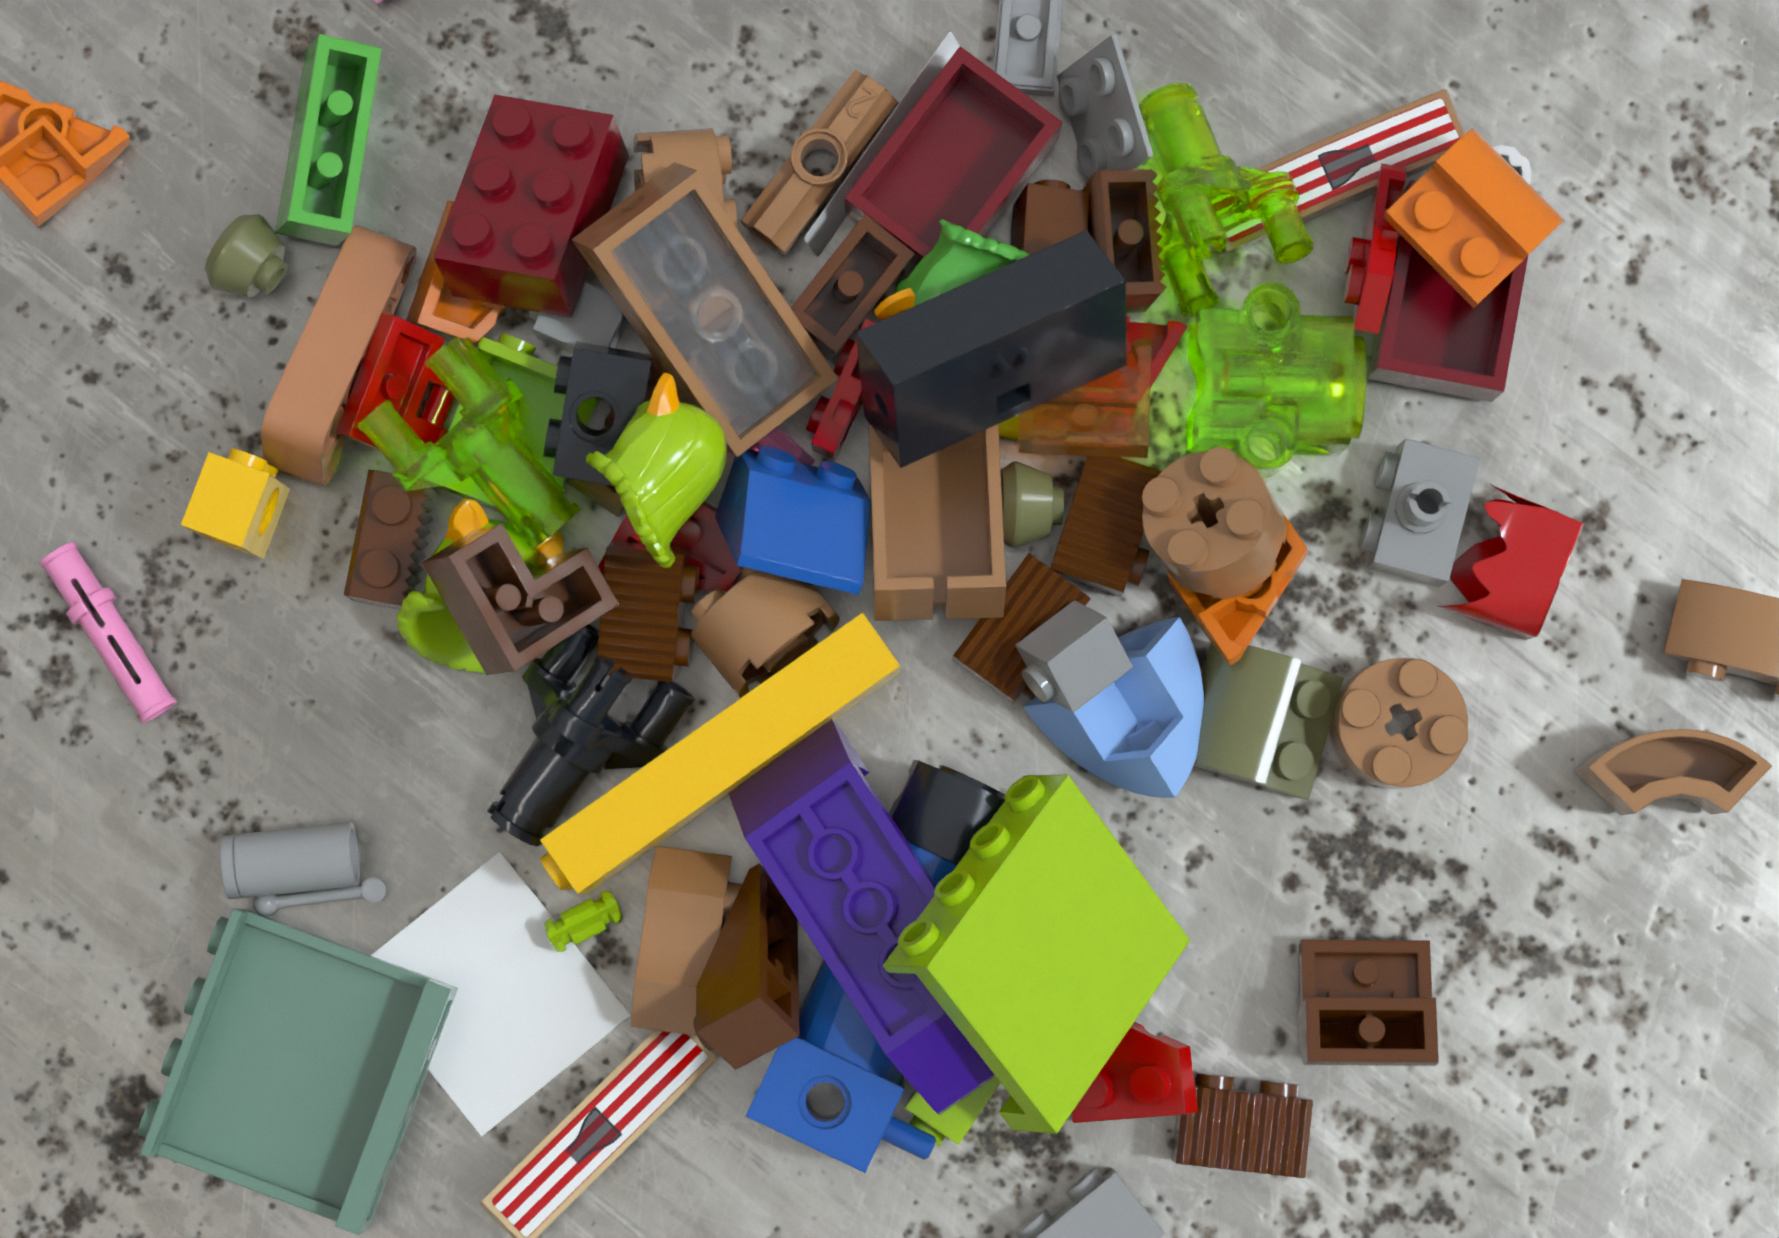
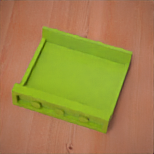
M1068 774L1024 775L1007 790L1004 803L990 822L978 830L972 837L969 850L955 869L937 884L934 890L935 896L917 920L909 924L902 931L898 938L897 947L883 964V967L888 973L916 974L1009 1092L1010 1097L998 1113L1012 1130L1057 1134L1184 951L1190 939Z

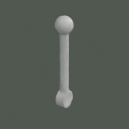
M372 877L359 886L277 896H257L253 899V907L258 914L269 916L277 908L364 898L368 902L377 903L386 897L387 886L382 879Z

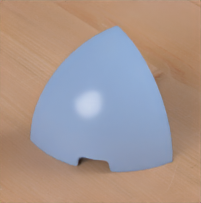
M1180 617L1155 622L1118 637L1133 668L1074 713L1051 699L1043 702L1036 696L1033 700L1029 699L1023 706L1045 736L1078 765L1119 788L1151 797L1175 798L1189 777L1198 752L1204 708L1203 683L1194 645Z

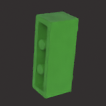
M319 34L306 49L275 230L276 234L338 246L351 234L382 48Z

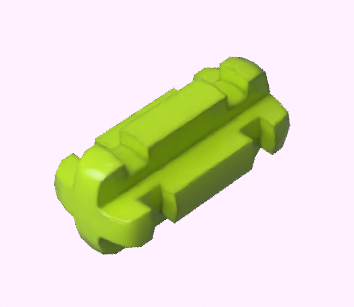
M603 891L600 893L602 898L594 902L590 898L560 913L561 919L552 922L551 918L546 920L544 931L553 949L557 952H563L567 950L566 944L573 941L577 945L606 930V924L614 921L615 925L620 923L623 916L613 894L609 891Z

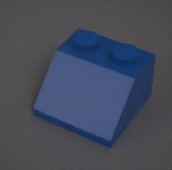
M761 446L759 452L747 449L740 456H735L715 514V519L736 565L859 595L864 581L871 500L857 474L844 465L829 461L821 462L819 467L796 462L797 459L792 454L771 446Z

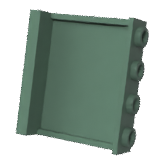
M233 908L229 919L223 916L219 918L211 934L207 952L215 956L207 978L198 977L187 997L184 1013L192 1017L183 1040L174 1038L164 1058L161 1074L169 1078L160 1101L151 1099L142 1116L138 1135L146 1139L140 1154L147 1157L154 1155L162 1156L336 1221L335 1227L360 1235L367 1231L371 1224L458 987L255 912Z

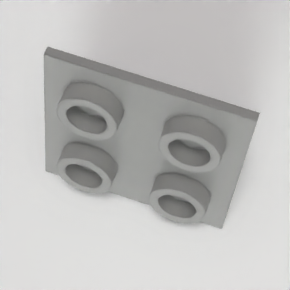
M1113 34L1057 75L1060 85V104L1065 114L1070 118L1078 144V164L1088 179H1091L1093 172L1100 170L1143 169V166L1148 163L1147 160L1154 156L1118 36Z

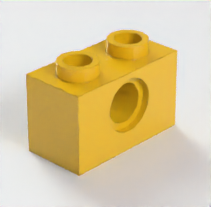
M235 448L230 449L227 458L208 452L181 525L206 539L264 560L290 488L275 478L278 469L268 465V461Z

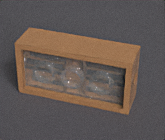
M676 162L672 163L572 239L663 372L674 377L677 392L684 402L701 408L718 421L727 440V452L732 455L740 456L838 380V377L698 170Z

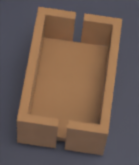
M869 424L874 621L933 620V608L945 607V619L1003 618L1006 574L998 424L902 468L899 467Z

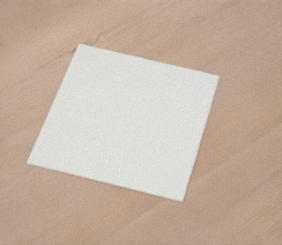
M500 851L371 955L458 987L428 1070L481 1137L631 1016L573 942L566 944L567 950L563 952H557L553 949L544 931V923L550 918L552 922H555V919Z

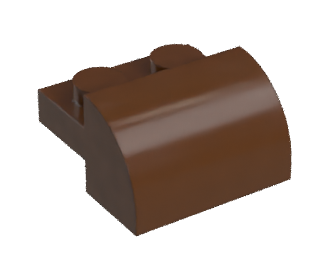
M1429 940L1300 941V1010L1298 1012V1032L1301 1058L1304 1065L1436 1066L1438 1064L1436 998H1432Z

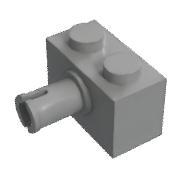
M1404 439L1397 446L1395 453L1386 451L1376 481V488L1385 490L1380 514L1369 513L1360 543L1361 550L1370 552L1366 568L1436 587H1441L1449 582L1480 458L1410 439Z

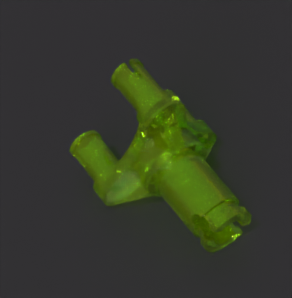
M1175 83L1158 88L1148 94L1139 103V108L1144 125L1147 127V134L1154 157L1163 177L1156 188L1166 212L1164 223L1158 232L1163 237L1158 242V245L1164 249L1158 257L1165 262L1160 267V270L1166 272L1180 313L1183 316H1187L1190 313L1192 317L1210 311L1219 302V296L1212 286L1202 260L1213 257L1208 246L1210 243H1213L1215 251L1218 253L1224 250L1228 242L1225 233L1252 219H1261L1274 251V258L1280 264L1294 263L1305 258L1313 251L1314 242L1309 236L1296 206L1299 194L1291 175L1287 172L1277 171L1270 173L1237 166L1235 160L1228 156H1223L1203 106L1195 100L1199 99L1196 89L1190 84Z
M456 336L447 343V346L441 347L424 363L464 407L459 412L463 418L435 444L431 441L424 444L392 407L393 404L389 400L372 411L357 427L369 437L395 468L391 475L406 492L461 483L471 477L517 533L523 531L530 539L527 544L532 550H535L582 509L576 502L571 505L564 496L567 491L520 437L526 430L518 420L520 399L524 394L510 378L504 381L472 344L473 341L469 337L461 341Z

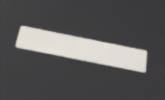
M952 32L947 34L805 235L804 241L816 256L821 254L848 216L845 213L844 197L960 47Z

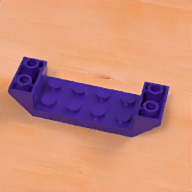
M831 719L728 794L744 838L881 1049L938 1115H941L994 1078L995 1074L916 974L888 973L883 967V964L897 947L898 938L902 931L909 924L917 920L935 896L934 890L937 885L864 777L870 772L836 721Z

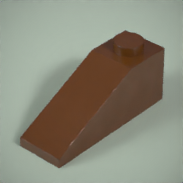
M760 863L748 870L696 986V1016L693 1021L696 1035L706 1049L712 1052L716 1051L735 1070L799 1036L798 919Z

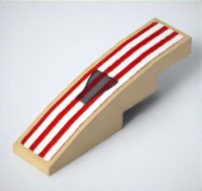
M655 1030L479 1204L512 1238H537L718 1057L712 1051L706 1049L696 1035Z

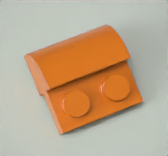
M1474 128L1469 130L1451 146L1382 216L1473 308L1565 220Z

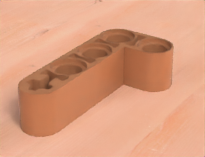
M358 225L352 228L351 234L346 238L266 410L261 428L263 459L268 461V465L323 487L329 484L337 469L345 444V436L336 433L337 427L381 313L394 314L407 286L416 259L417 249L415 246Z

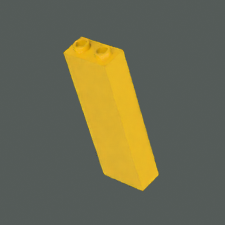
M862 612L540 839L548 851L547 854L540 858V862L561 891L564 889L568 891L574 888L577 894L591 893L729 795V792L831 719L836 720L900 675L899 663Z

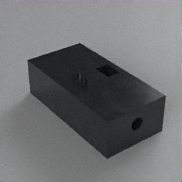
M1085 230L856 332L865 418L899 467L902 468L1126 366V280L1089 232Z

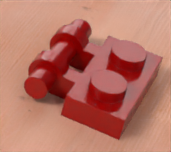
M381 313L336 433L399 458L407 437H409L411 441L403 462L426 470L434 448L441 449L448 431L443 428L454 396H461L468 377L463 375L471 351L448 343L440 364L436 363L445 338L398 316ZM429 384L431 385L420 417H417L418 408Z

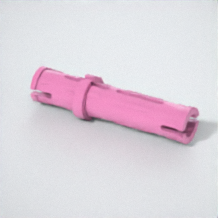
M67 543L44 557L40 561V565L47 571L70 609L66 612L67 617L73 625H81L105 662L107 669L140 716L141 723H148L177 704L176 699L171 696L145 655L143 648L138 644L113 605L117 597L110 587L103 588L78 551L76 543ZM78 582L104 621V627L101 626L94 612L76 586ZM113 638H115L118 645L124 652L125 656L127 657V659L133 666L134 670L140 677V684L137 682L132 672L126 665L125 661L123 660V658L117 651L116 647L112 643Z

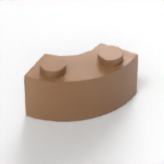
M1682 579L1664 653L1687 662L1686 673L1692 676L1724 682L1726 673L1776 686L1774 696L1779 697V598L1712 583Z
M1671 729L1642 734L1616 742L1588 758L1575 772L1620 815L1636 814L1656 799L1664 797L1691 801L1712 815L1728 813L1765 775L1772 765L1747 746L1728 737L1701 730Z
M656 846L647 886L643 929L634 977L630 1027L696 1035L693 1024L696 1016V986L742 886L740 883L730 882L732 856Z

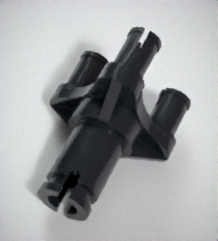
M591 623L547 650L542 659L535 658L522 676L523 681L528 686L536 716L532 730L537 737L500 790V794L503 795L499 802H492L487 812L492 814L490 818L503 830L532 846L538 847L542 845L540 839L546 836L543 834L547 828L554 827L590 772L599 774L604 769L644 767L668 750L664 744L688 707L695 701L693 695L676 682L657 681V686L632 722L625 721L622 723L608 714L612 705L633 677L621 666L618 671H613L602 687L603 681L616 662L597 654L593 665L577 687L573 680L598 643L599 629Z

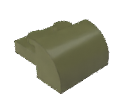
M1211 643L1202 672L1204 707L1198 752L1193 766L1231 779L1243 780L1295 798L1309 800L1344 678L1302 664V660L1251 645L1247 647L1239 661L1229 666Z

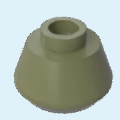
M259 214L239 216L223 231L209 253L205 264V271L210 285L217 290L246 297H253L260 291L265 294L271 293L281 282L288 269V263L283 260L285 246L263 216Z
M1012 461L1000 470L1004 544L1009 548H1018L1049 537L1051 526L1062 525L1063 487H1053L1050 474L1018 461Z

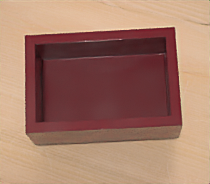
M960 46L844 197L845 213L856 221H859L864 214H867L915 253L910 261L917 266L923 257L933 250L938 242L942 230L939 221L942 219L984 237L1057 142L1063 122Z
M494 94L433 257L452 296L572 318L590 268L572 239L610 211L629 158V153L614 115Z
M1410 180L1408 185L1401 193V196L1405 192H1407L1417 181ZM1398 234L1393 280L1379 334L1375 333L1367 379L1493 402L1505 391L1528 257L1473 308Z

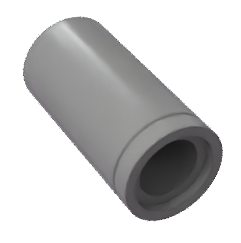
M352 822L223 835L221 838V873L228 899L359 885V850L356 831Z

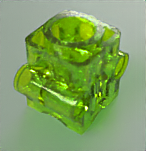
M1275 282L1262 283L1253 288L1244 299L1239 310L1198 309L1195 315V323L1190 324L1188 328L1187 363L1195 379L1196 398L1186 420L1185 454L1207 451L1214 447H1226L1232 450L1235 455L1242 457L1253 465L1265 483L1276 477L1293 455L1339 456L1350 445L1351 439H1359L1365 412L1366 349L1363 336L1354 335L1353 316L1300 315L1299 300L1294 292L1284 284ZM1264 312L1269 314L1276 321L1278 330H1263L1254 322L1252 313ZM1261 437L1269 441L1275 450V459L1264 460L1254 455L1249 446V438Z

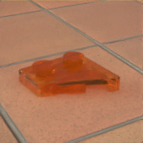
M1141 338L1131 342V351L1127 352L1126 366L1021 413L1019 453L1148 458L1152 339Z

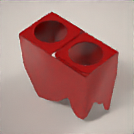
M1492 485L1514 501L1495 499L1484 503L1486 513L1499 525L1501 535L1474 544L1453 563L1450 580L1469 603L1438 607L1528 640L1537 637L1542 629L1557 592L1560 578L1564 574L1584 523Z

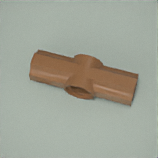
M854 70L810 130L804 132L796 139L791 155L741 219L742 225L763 243L785 256L831 194L837 192L848 176L849 170L880 131L899 102L886 88L874 79ZM818 149L831 152L838 161L836 168L825 176H814L808 173L803 168L802 163L810 152Z

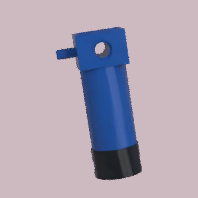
M913 760L905 787L900 796L894 801L889 814L937 885L955 869L967 853L972 837L978 830L990 822L1004 803L1005 794L944 765L936 768L919 760ZM823 959L799 1011V1036L777 1048L746 1117L866 1173L881 1140L923 1160L929 1158L936 1143L935 1136L892 1116L905 1089L903 1082L905 1077L885 1055ZM824 1082L836 1085L844 1095L845 1105L834 1115L818 1114L812 1109L808 1099V1093L813 1086Z

